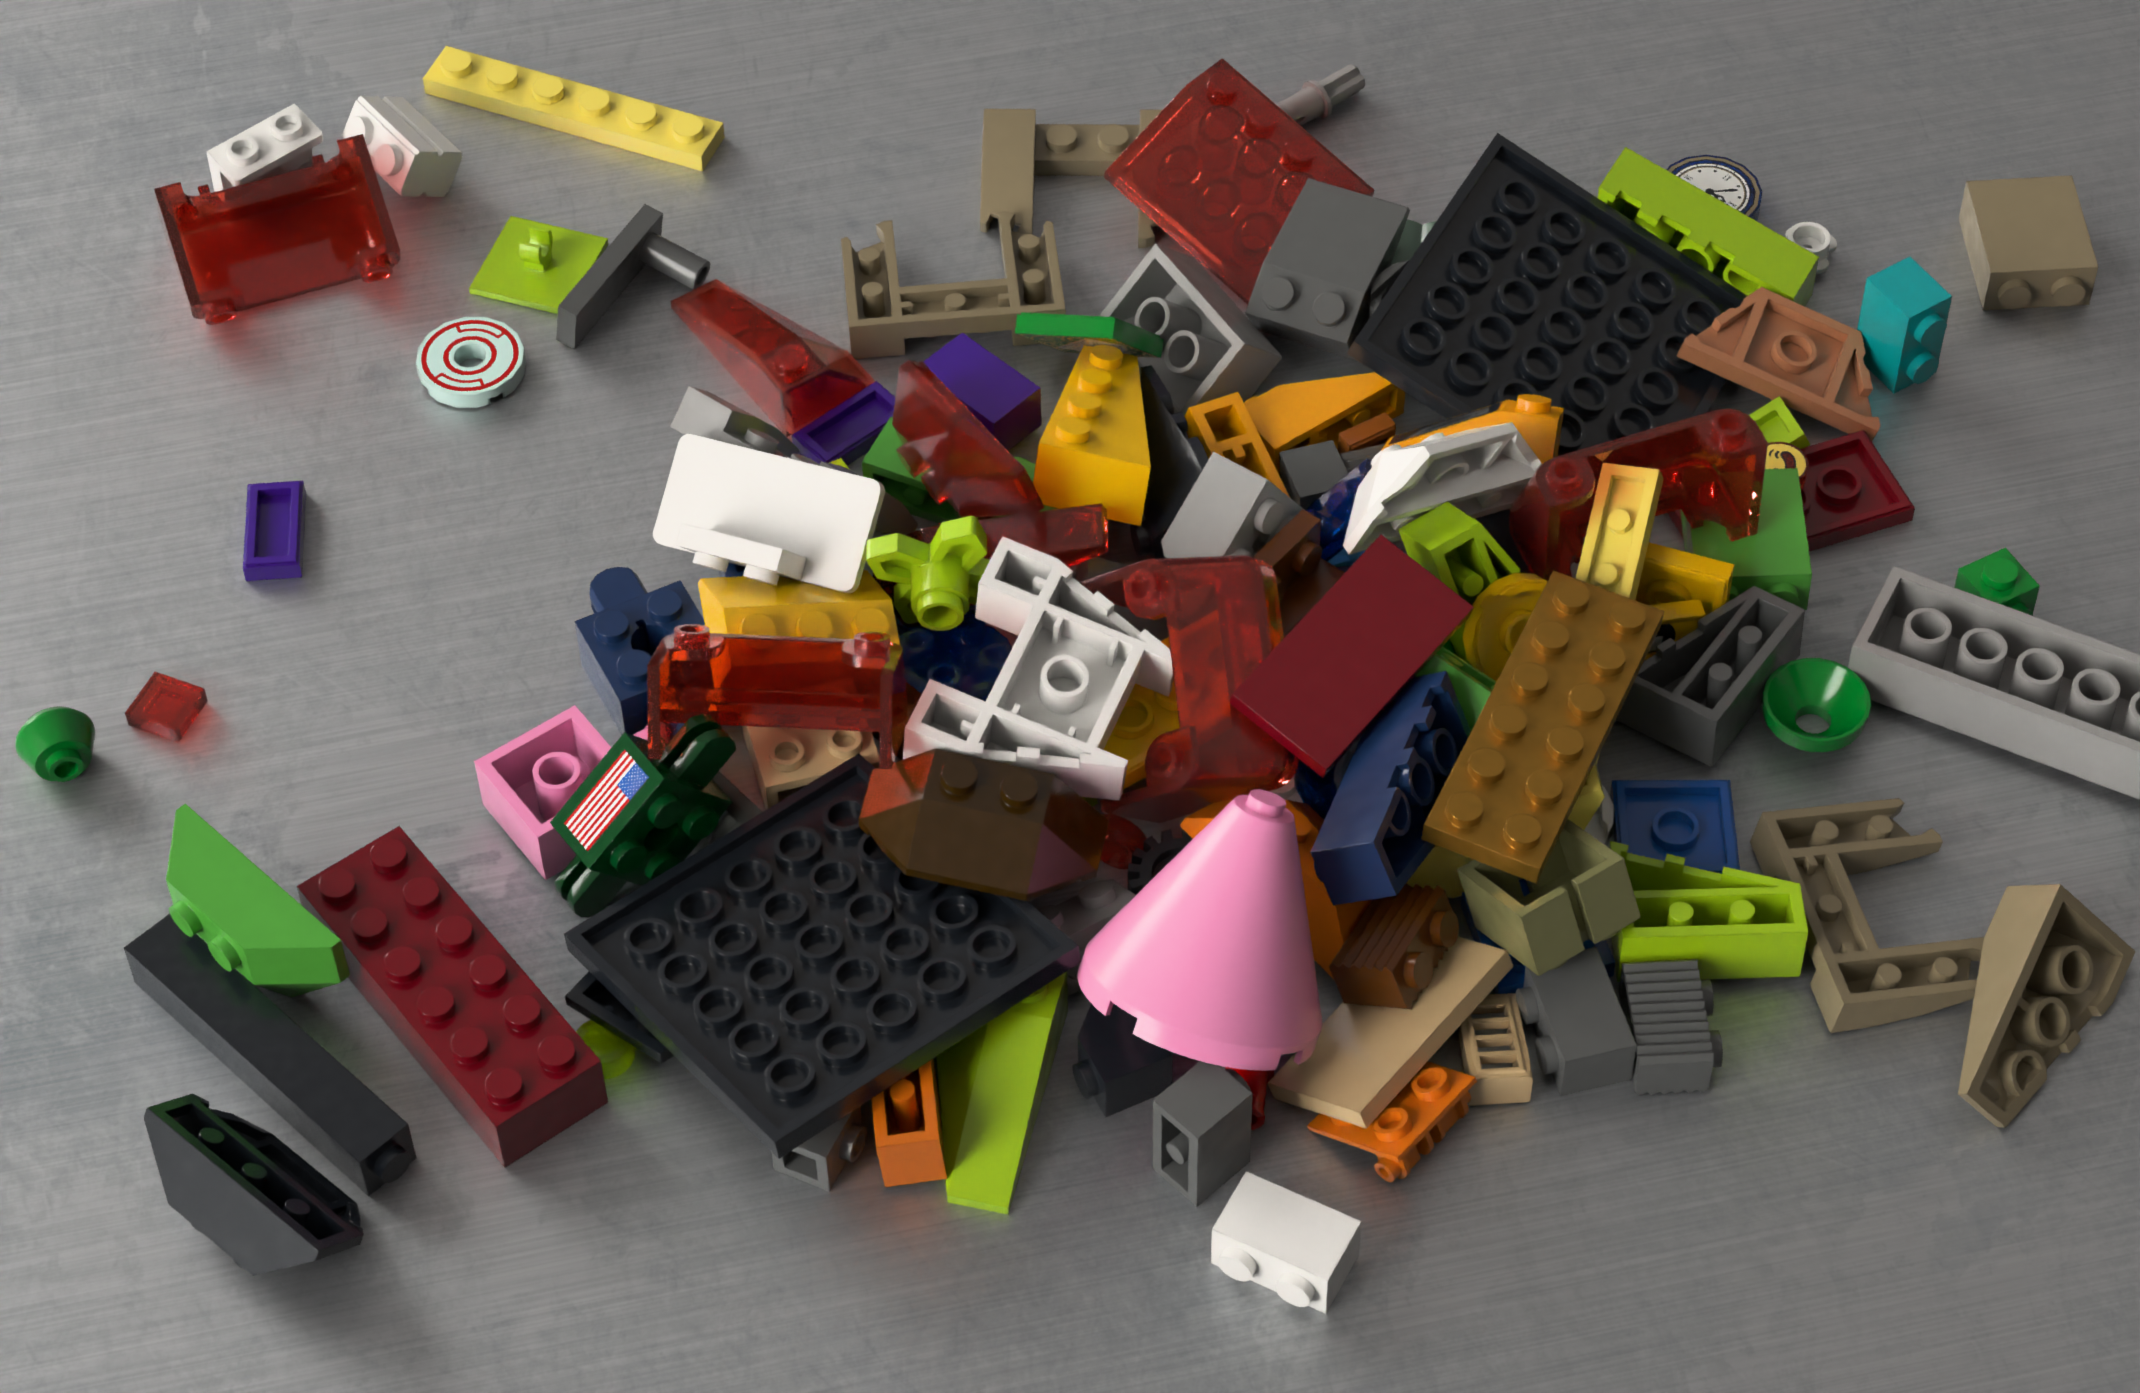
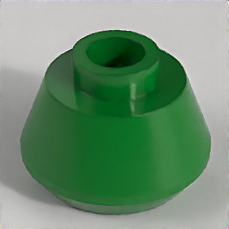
M63 706L46 708L33 714L23 724L16 736L15 748L20 759L41 778L48 781H70L85 771L91 762L95 727L90 717L81 711Z

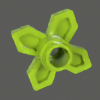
M975 516L942 522L929 544L900 533L867 540L866 561L877 579L897 583L894 586V606L905 623L919 622L923 627L935 631L950 630L962 623L964 615L969 609V603L976 605L978 583L990 559L983 558L987 554V535Z

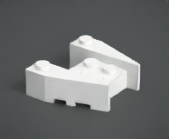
M1002 536L978 583L975 618L1018 635V638L986 702L929 679L905 727L903 759L933 749H939L1055 774L1081 797L1120 800L1123 793L1128 760L1105 751V745L1135 683L1169 697L1173 686L1178 655L1146 629L1140 632L1114 611L1115 604L1099 591L1093 594L1072 577L1073 571L1059 559Z

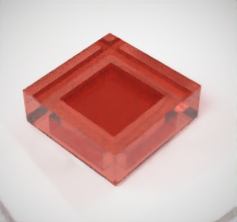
M154 671L126 710L125 716L129 726L179 743L208 700L204 688Z

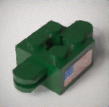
M699 714L690 717L666 747L624 732L551 820L550 824L576 854L555 880V889L579 917L589 918L605 909L627 881L643 886L684 861L697 844L713 832L719 822V818L732 804L730 798L716 784L713 778L734 754L736 745L735 741L728 733L722 730L721 725L710 714Z

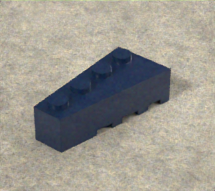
M1447 671L1414 677L1363 733L1310 852L1314 860L1316 875L1324 883L1333 905L1397 896L1435 847L1434 844L1421 839L1424 823L1471 733L1470 726Z

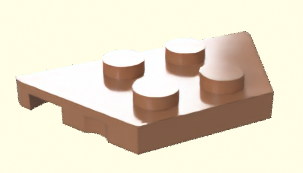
M1763 287L1744 298L1739 307L1729 308L1717 316L1712 325L1697 336L1692 333L1686 337L1678 351L1677 357L1772 400L1780 396L1786 406L1845 433L1851 434L1864 430L1870 440L1873 441L1879 431V417H1872L1868 398L1873 387L1870 372L1865 367L1863 361L1866 352L1862 333Z

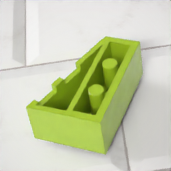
M1610 841L1609 848L1625 860L1641 916L1640 919L1622 928L1616 935L1611 937L1617 982H1620L1622 963L1684 959L1698 960L1700 980L1800 977L1808 937L1800 883L1729 867H1723L1722 874L1685 866L1686 858L1666 854L1665 861L1628 853L1629 845Z

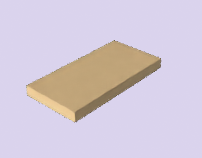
M1458 937L1455 944L1448 948V951H1444L1443 960H1438V968H1433L1430 984L1427 988L1423 989L1422 993L1418 992L1417 1001L1412 1002V1009L1346 1004L1342 1002L1322 1024V1029L1311 1057L1298 1065L1294 1062L1295 1053L1268 1082L1274 1099L1367 1129L1513 968L1508 951Z

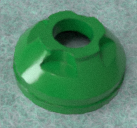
M1802 658L1780 666L1767 680L1762 698L1763 715L1769 729L1786 744L1808 752H1830L1850 745L1860 736L1865 728L1871 707L1870 693L1861 678L1848 667L1822 658ZM1807 714L1817 715L1828 723L1829 728L1821 733H1808L1796 724V720Z

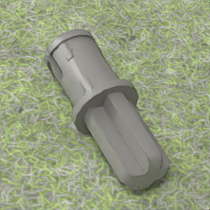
M1349 64L1319 82L1308 80L1303 84L1302 90L1270 106L1269 113L1272 114L1269 116L1270 121L1279 134L1288 136L1311 120L1318 117L1321 119L1329 117L1333 106L1364 88L1365 79L1360 74L1358 67Z

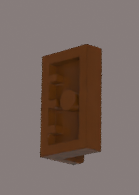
M1304 509L1290 520L1231 578V602L1239 598L1280 642L1344 574V571L1321 558V520Z

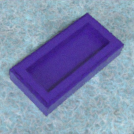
M875 381L792 434V443L800 450V455L810 458L819 464L821 461L830 463L842 458L848 466L868 453L891 416L912 423V411L879 382Z
M303 481L247 485L243 572L246 581L302 578L306 490Z

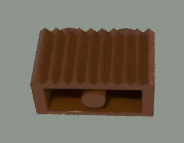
M1406 883L1397 896L1372 899L1329 965L1344 1003L1412 1009V1002L1417 1001L1418 992L1422 993L1423 989L1427 988L1430 984L1433 968H1438V960H1443L1444 951H1448V948L1452 947L1458 938V918L1451 908L1444 889L1438 885L1433 889L1427 884L1424 888L1418 884H1415L1412 888Z

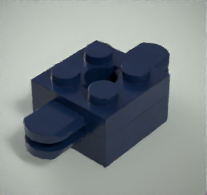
M628 567L609 568L597 574L590 582L589 593L591 608L594 614L574 622L582 667L620 734L622 735L626 732L634 735L643 730L645 726L654 723L664 733L668 742H670L692 716L710 714L718 722L716 709L733 703L731 689L716 690L705 622L681 580L647 592L638 575Z

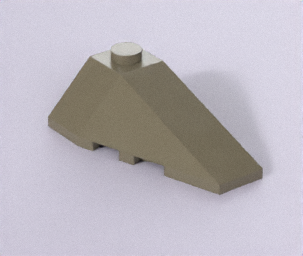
M2061 884L2007 886L1984 936L1958 1095L1996 1127L2006 1128L2045 1083L2047 1080V1069L2061 1053H2070L2081 1041L2078 1034L2092 1016H2102L2113 1004L2136 952Z

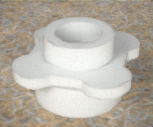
M1801 222L1789 228L1785 233V238L1819 256L1816 274L1826 272L1829 268V261L1827 260L1829 253L1834 252L1837 248L1836 239L1830 235L1825 227L1814 222Z

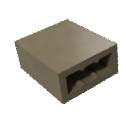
M2072 175L1966 181L1959 223L1982 310L2089 305L2098 271V264Z

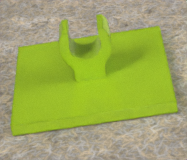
M510 216L471 283L469 292L470 294L558 314L559 304L606 250L609 244L608 238Z

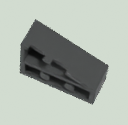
M1751 587L1698 620V628L1675 642L1669 638L1656 646V654L1643 662L1616 721L1713 767L1763 703V692L1770 675L1780 666L1796 660L1800 656L1805 609L1758 587Z

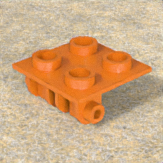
M1427 1061L1367 1129L1323 1114H1318L1307 1127L1309 1131L1376 1154L1378 1161L1375 1163L1374 1168L1377 1174L1385 1181L1393 1182L1396 1178L1405 1179L1410 1174L1411 1169L1421 1159L1420 1154H1429L1434 1149V1142H1440L1445 1137L1446 1132L1469 1112L1468 1103L1471 1101L1469 1090L1477 1080L1474 1076Z

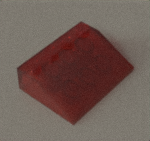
M1223 58L1189 82L1109 166L1104 174V178L1247 305L1262 264L1308 178L1373 197L1375 191Z

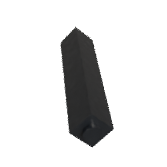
M170 913L124 947L134 982L366 1195L370 1196L385 1183H391L400 1178L408 1169L410 1163L416 1159L408 1123L236 969H233L231 972L225 970L212 956L207 943L197 934L192 937L187 936L176 925Z

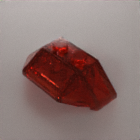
M908 360L899 366L892 425L903 445L896 449V453L914 478L921 473L923 474L921 480L938 505L948 501L962 518L967 516L986 517L1036 514L1045 508L1025 467L1007 451L923 361Z

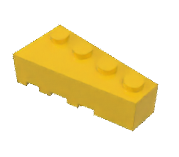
M1084 345L1039 441L1030 502L1141 526L1151 464L1138 357L1125 354L1120 349L1110 345H1096L1093 347Z

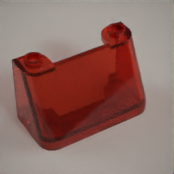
M363 134L337 140L339 154L329 159L326 163L322 154L312 157L311 167L212 193L208 184L199 186V196L186 195L183 192L181 182L154 189L159 219L194 318L205 319L206 324L209 325L221 324L235 318L239 311L361 278L363 282L369 283L383 280L392 275V268L400 261V248Z
M1726 408L1554 457L1540 466L1512 503L1509 513L1510 534L1532 574H1536L1547 581L1553 570L1572 577L1570 568L1574 562L1577 564L1580 561L1584 545L1583 538L1586 536L1602 464L1610 463L1660 470L1664 479L1655 516L1681 509L1692 529L1703 526L1704 520L1724 526L1731 542L1755 535L1758 531L1768 442L1750 415L1740 410Z

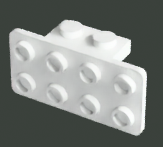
M686 434L678 442L653 530V538L658 544L694 553L693 563L710 569L726 572L728 564L732 563L745 567L744 577L777 586L779 576L844 593H853L860 584L866 563V542L873 538L885 495V488L882 483L871 478L693 434Z

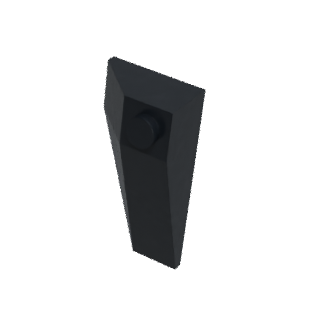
M1152 365L1141 367V390L1151 469L1141 526L1131 524L1130 531L1137 555H1146L1153 573L1162 575L1182 570L1164 556L1161 541L1209 459L1198 437L1188 438L1186 418L1182 412L1174 414L1170 393Z

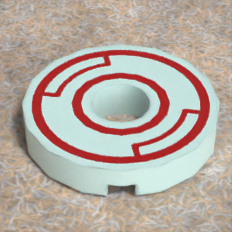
M463 317L443 323L428 333L418 347L416 359L421 384L428 389L429 395L437 402L456 408H478L491 404L490 398L496 397L503 393V398L516 389L523 379L526 366L525 351L518 333L504 322L488 317ZM476 358L483 360L481 364L474 367L459 365L467 359Z

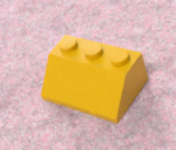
M863 570L859 587L853 593H844L779 576L777 586L744 576L700 578L698 582L716 690L799 685L848 673H853L855 682L866 681L894 665L902 653L892 599L867 570Z

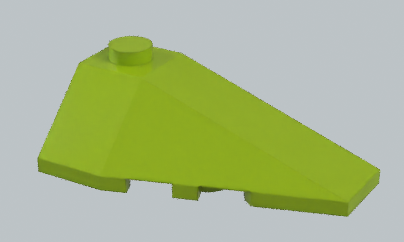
M1067 972L936 1056L948 1203L1009 1215L1068 1014Z

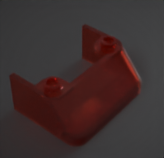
M1246 555L1147 559L1079 582L1093 594L1099 591L1113 604L1129 608L1138 617L1149 620L1166 617L1180 726L1179 729L1159 735L1149 746L1145 758L1147 787L1123 793L1120 800H1100L1101 812L1163 823L1193 814L1214 802L1233 800L1239 795H1249L1250 791L1254 789L1266 791L1279 789L1293 778L1298 767L1299 758L1229 703L1233 692L1284 639L1276 575L1267 562Z
M684 624L676 626L674 634L668 635L661 640L647 665L648 759L661 758L678 723L685 724L690 717L699 714H710L720 725L880 732L879 769L891 770L907 725L908 700L903 649L900 645L890 642V635L882 632H862L856 634L854 639L710 633V628L707 626Z

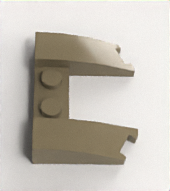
M984 109L980 231L987 233L993 218L998 219V212L1008 211L1015 213V225L1019 226L1017 232L1033 235L1035 176H1139L1138 248H1148L1155 244V235L1151 227L1177 218L1181 223V229L1184 234L1191 233L1192 110L1140 109V125L1036 124V109Z
M1008 211L998 212L1005 278L899 287L892 220L876 224L877 235L881 242L863 248L858 252H855L848 237L842 238L841 248L851 359L905 355L904 339L930 338L961 333H988L1011 330L1013 346L1041 344L1015 334L1017 314L1021 315V312L1066 315L1053 222L1046 220L1041 237H1037L1032 234L1013 231L1015 213Z
M1899 798L1762 812L1750 840L1764 876L1800 883L1808 927L1806 947L1816 968L1810 986L1830 1033L1874 1027L1918 1017L1974 999L1977 980H1969L1971 961H1980L1984 937L1879 949L1849 881L1848 875L1876 870L1939 851L1943 841L1933 828L1921 835L1911 836L1893 820L1901 812L1904 802Z

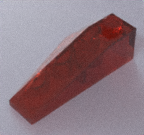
M717 279L671 300L673 311L786 437L799 431L875 382L847 350Z

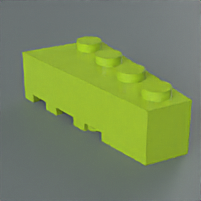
M1624 148L1600 184L1598 199L1747 296L1763 287L1800 305L1806 306L1813 295L1819 256L1629 148Z

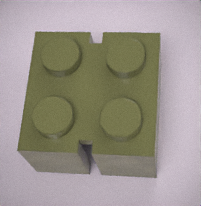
M1569 819L1556 842L1537 884L1526 880L1530 892L1526 896L1523 895L1518 877L1476 860H1472L1457 869L1475 928L1501 948L1507 950L1510 955L1538 976L1563 966L1568 959L1584 951L1583 942L1586 940H1591L1595 944L1616 935L1622 928L1641 918L1624 858Z

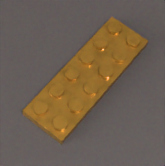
M1553 570L1424 823L1421 839L1537 884L1661 627L1664 611Z

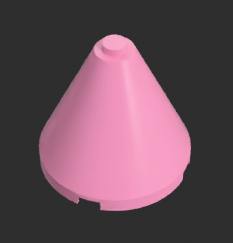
M1260 789L1251 790L1249 795L1236 796L1089 941L1078 969L1077 979L1083 994L1097 1010L1107 1016L1110 1015L1113 1004L1138 1018L1133 1034L1173 1053L1223 1067L1268 1071L1276 1070L1280 1057L1284 1054L1296 1052L1294 1062L1298 1065L1311 1057L1322 1029V1014L1294 815L1285 808L1286 801L1282 797Z

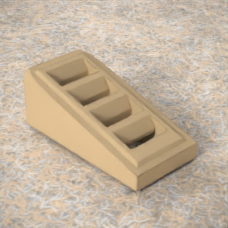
M1516 993L1487 995L1458 1027L1463 1071L1465 1074L1476 1077L1477 1080L1469 1090L1471 1101L1468 1103V1106L1530 1102L1533 1077L1520 1011L1516 1001ZM1504 1012L1505 1016L1472 1019L1471 1014ZM1506 1029L1507 1033L1475 1035L1474 1030ZM1509 1046V1050L1478 1052V1048ZM1512 1063V1067L1482 1069L1481 1064Z

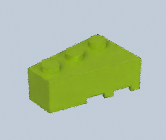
M1449 502L1441 504L1398 529L1407 555L1471 605H1473L1477 596L1495 580L1513 573H1521V569L1479 521ZM1464 622L1450 638L1456 655L1469 663L1463 643Z

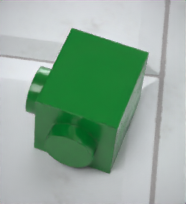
M2003 548L1959 568L1954 588L2033 616L2040 585L2008 549Z

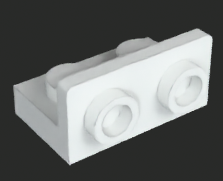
M294 103L206 151L215 195L228 206L244 196L253 194L262 186L282 175L298 169L302 164L313 159L312 148L323 142L322 131Z

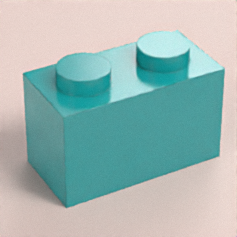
M1910 256L1867 277L1857 330L1862 333L1866 352L1863 357L1864 365L1893 394L1914 383L1921 384L1937 372L1952 296Z

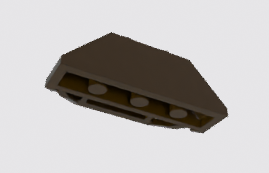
M933 749L872 770L858 826L867 835L872 836L881 850L907 876L1028 901L1063 889L1078 880L1083 882L1095 878L1099 868L1109 820L1055 774Z

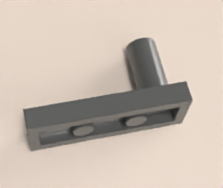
M644 204L559 304L556 340L575 350L645 265L697 290L709 273L710 262L662 237L663 213Z

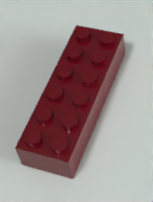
M400 826L297 886L301 905L341 939L350 973L348 977L504 1168L608 1103L600 1059Z

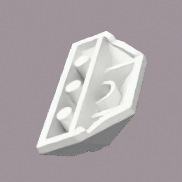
M1512 422L1469 429L1447 436L1443 433H1435L1420 443L1403 448L1398 444L1391 445L1374 456L1371 461L1372 468L1357 488L1343 547L1348 555L1367 550L1380 534L1390 542L1402 540L1398 531L1399 528L1445 502H1449L1474 519L1520 506L1541 481L1547 470Z

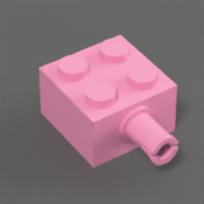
M575 705L474 761L483 805L545 880L563 871L576 856L575 852L550 824L551 820L612 748ZM650 723L643 730L634 734V736L665 747L668 744L664 734L654 723Z

